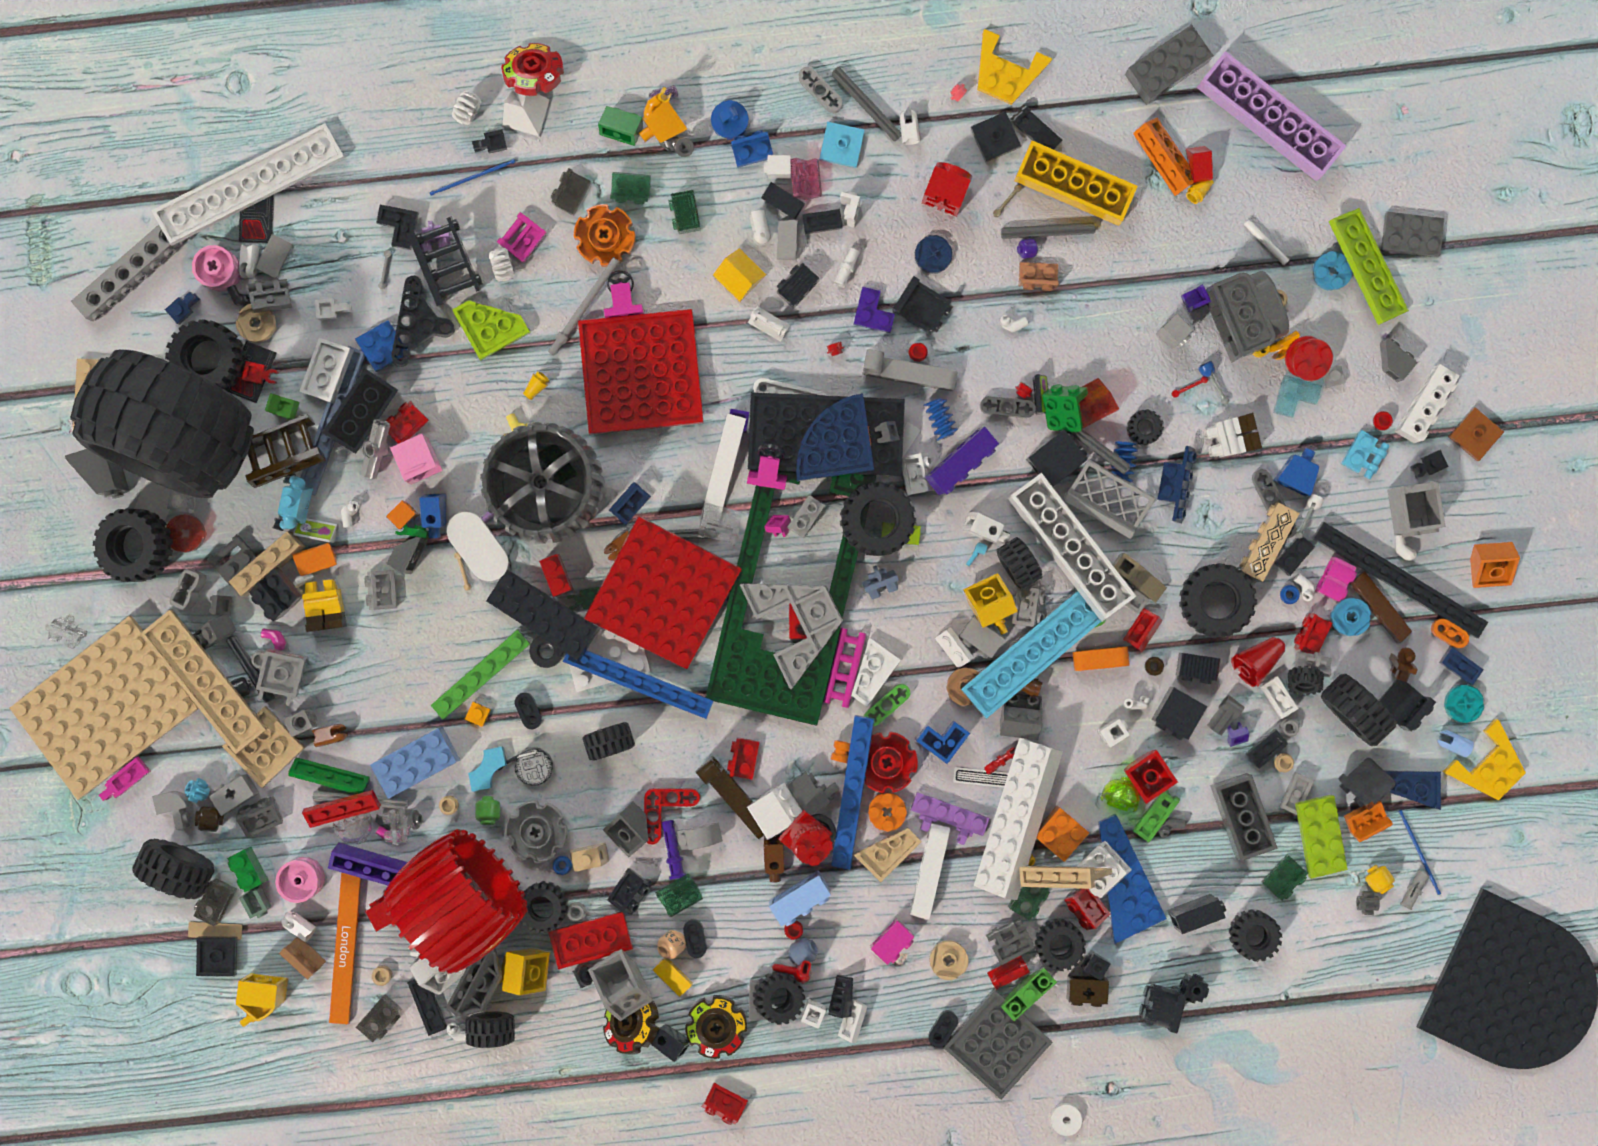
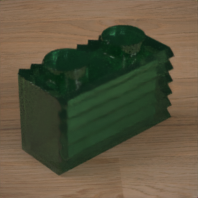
M694 190L672 193V199L668 200L670 211H674L675 218L672 219L673 229L678 230L679 235L701 231Z

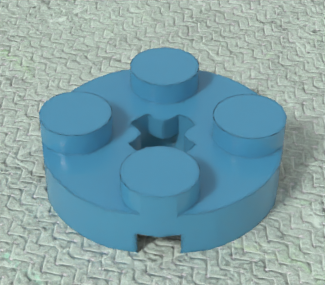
M1330 251L1323 254L1313 265L1316 284L1327 291L1344 287L1352 277V270L1345 255L1339 252ZM1335 267L1337 274L1331 276L1328 268Z
M1346 598L1340 600V602L1335 604L1330 613L1333 627L1340 634L1346 636L1360 635L1370 626L1371 611L1368 605L1360 599ZM1348 613L1355 614V616L1353 617L1355 620L1353 622L1351 620H1347Z

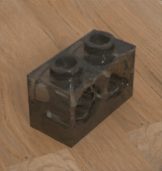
M217 878L210 881L202 899H199L195 904L194 910L196 911L193 916L212 926L219 924L237 888ZM215 888L220 890V897L215 895ZM206 906L212 908L211 915L207 913Z
M385 994L355 1028L371 1042H374L377 1038L381 1040L388 1032L386 1029L390 1023L394 1025L401 1017L399 1013L402 1008ZM383 1008L389 1009L391 1016H386L383 1013ZM370 1024H377L378 1031L372 1030Z

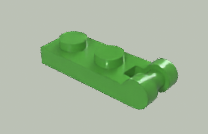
M1166 790L1156 797L1132 831L1149 843L1177 806L1180 799L1177 796H1172L1169 794V790ZM1164 799L1169 802L1167 807L1161 804Z

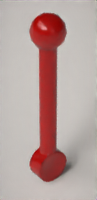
M1203 376L1201 380L1197 382H1194L1180 390L1172 391L1171 395L1172 397L1177 398L1180 393H1183L1201 383H1207L1209 379L1208 377Z

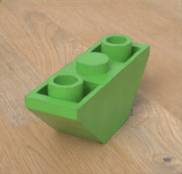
M1043 967L1025 977L1014 987L1002 1003L1001 1008L1015 1021L1053 987L1057 981Z

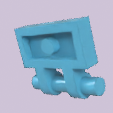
M1360 430L1341 464L1356 473H1359L1364 468L1367 470L1364 477L1371 479L1373 474L1377 473L1381 460L1385 459L1388 454L1389 445L1382 443L1380 448L1375 447L1378 439ZM1370 453L1375 455L1371 463L1366 461Z

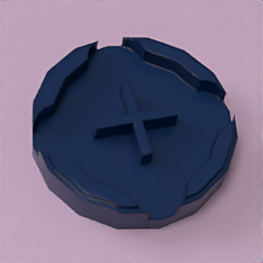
M929 235L917 244L914 252L917 266L929 274H938L944 271L950 265L953 257L952 248L947 240L938 235Z

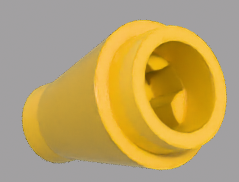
M1213 180L1197 182L1189 187L1186 193L1187 199L1193 204L1202 202L1210 187L1214 184Z
M539 371L535 374L533 373L523 394L532 400L548 386L547 383L550 380Z

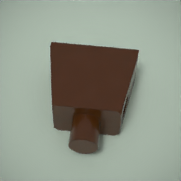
M777 834L769 840L764 835L765 874H769V881L772 883L780 882L781 874L784 873V844L778 839L782 834Z

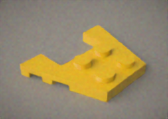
M984 29L982 33L977 90L1012 105L1050 64L1052 58L1036 52L1029 69L1023 68L992 54L1000 35Z
M1494 719L1483 732L1497 746L1471 772L1455 759L1442 772L1496 800H1500L1526 772L1500 721Z

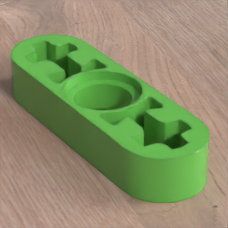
M904 684L896 685L869 708L864 716L869 717V713L875 714L877 712L875 707L878 706L885 715L883 717L880 714L876 716L877 721L874 723V726H877L910 697L909 687ZM898 688H905L907 690L905 691L906 696L904 698L902 696L898 697L899 703L896 704L889 695L893 693L895 697L898 694ZM884 700L892 702L891 710L885 711L882 709L881 704Z

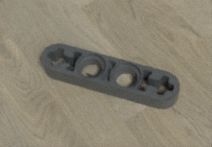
M1263 469L1254 472L1252 482L1266 511L1275 503L1285 505L1270 473ZM1259 473L1260 475H1265L1266 478L1263 481L1265 485L1270 484L1271 487L1264 488L1263 490L1261 489V487H1263L1264 484L1262 481H1257V478H1259ZM1268 490L1273 491L1275 494V498L1272 501L1265 498V493ZM1295 523L1287 538H1291L1296 534L1297 527Z

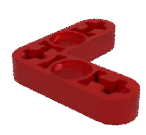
M651 788L647 790L644 796V813L647 817V824L659 825V828H654V833L658 834V837H655L654 841L651 840V837H648V844H657L661 839L662 806H695L700 801V793L696 789ZM652 792H655V795L659 797L655 800V806L659 805V808H647V805H652V800L648 798ZM670 792H675L678 795V800L674 803L669 802L667 799V794ZM680 792H684L683 796H689L690 792H693L697 799H694L693 803L689 799H683L684 803H680ZM650 811L657 812V821L652 822L648 819ZM647 827V829H648V834H650V833H651V827Z

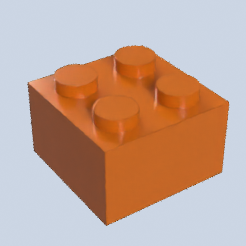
M1056 805L1040 824L1036 838L1065 862L1089 832Z

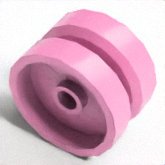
M209 245L200 249L195 254L192 261V272L195 278L204 286L222 292L227 291V288L232 285H237L240 281L239 259L230 251L217 245Z
M299 857L287 862L279 869L275 885L283 899L293 903L307 901L321 891L325 881V874L318 861L310 857Z

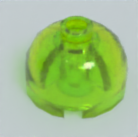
M1121 777L1120 779L1110 780L1104 786L1100 799L1102 802L1103 799L1107 800V805L1116 809L1128 811V808H1133L1132 812H1135L1139 807L1140 794L1129 778Z

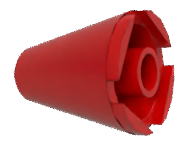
M1271 637L1234 655L1231 658L1234 670L1238 668L1241 672L1238 676L1251 687L1256 685L1258 687L1284 654L1285 643L1280 638Z

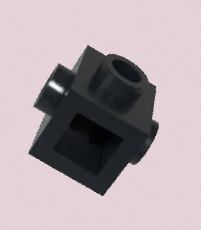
M1185 973L1184 978L1180 982L1179 989L1187 996L1186 1001L1194 1004L1196 1001L1202 1003L1203 999H1206L1208 996L1209 984L1200 975L1193 973L1191 976Z

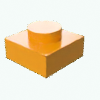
M473 701L465 720L483 727L491 709Z

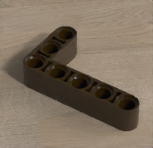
M711 756L695 771L696 774L706 785L711 784L743 823L760 840L764 833L747 808L753 801L736 781L730 777V774L716 758Z

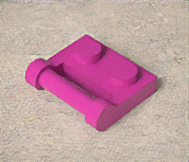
M519 212L516 216V221L505 235L497 240V243L524 263L547 233ZM525 223L527 226L513 244L509 245L508 242L522 224Z

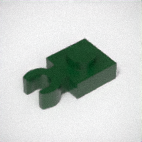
M599 587L580 590L581 596L568 595L567 599L574 598L576 600L575 605L569 606V609H576L580 604H582L583 609H588Z

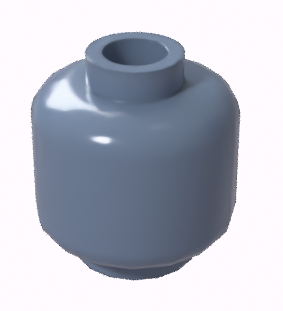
M802 938L790 945L788 956L790 961L798 966L803 961L811 963L816 960L818 948L813 940Z

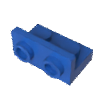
M757 131L752 136L745 137L742 135L735 137L731 141L737 168L768 160V155H773L768 132Z

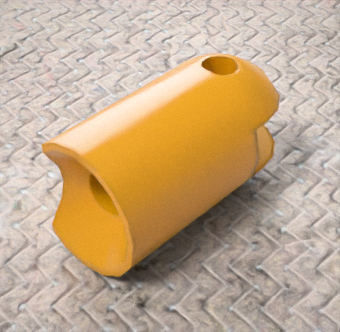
M1294 331L1270 346L1269 352L1278 350L1279 352L1275 353L1272 358L1275 360L1284 359L1287 348L1295 339L1300 337V334Z

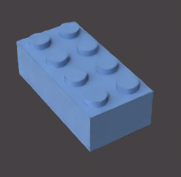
M440 727L370 764L389 799L461 760L444 728Z

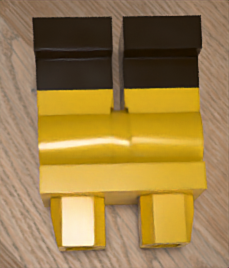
M335 579L323 580L324 591L318 592L317 582L305 583V594H302L306 617V632L347 627L341 589H337Z

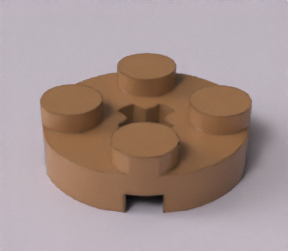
M965 667L952 672L946 685V690L951 700L963 706L973 705L961 690V683L970 682L980 673L972 668Z

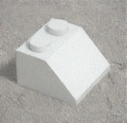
M785 783L771 789L747 807L767 840L788 828L802 812Z

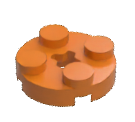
M880 793L871 800L868 814L871 823L877 829L890 832L898 829L904 823L907 810L904 801L894 793ZM884 807L887 809L891 807L892 815L883 816L884 811L882 809Z

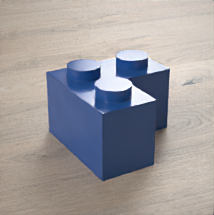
M955 721L951 722L942 736L926 724L915 740L948 764L970 733Z

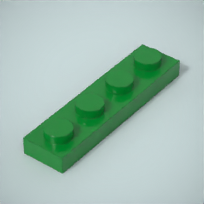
M298 757L295 758L288 771L290 777L354 794L365 792L370 782L369 776Z

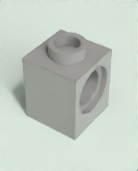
M310 709L303 710L284 719L291 737L298 736L317 727V717ZM300 717H303L306 721L304 727L299 725Z

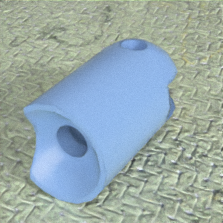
M1448 730L1440 732L1451 737L1449 744L1437 739L1441 747L1463 757H1468L1474 747L1473 741Z

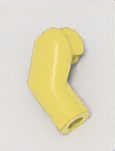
M514 413L506 416L512 431L515 427L528 425V423L518 422Z

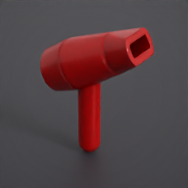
M803 961L797 968L781 964L772 965L773 971L794 975V979L800 984L808 982L812 975L811 963L809 961Z

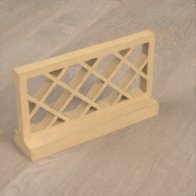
M1019 867L1021 887L1095 888V880L1112 874V868Z

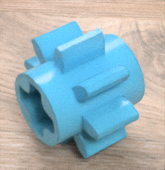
M197 778L196 781H189L185 787L186 797L194 803H197L198 800L204 801L210 792L206 781Z

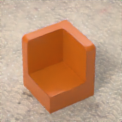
M402 500L386 517L398 529H402L411 519L415 520L420 514L406 501Z

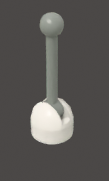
M1311 494L1308 497L1307 505L1310 509L1300 530L1296 532L1297 538L1303 537V531L1313 510L1321 508L1324 502L1322 497Z

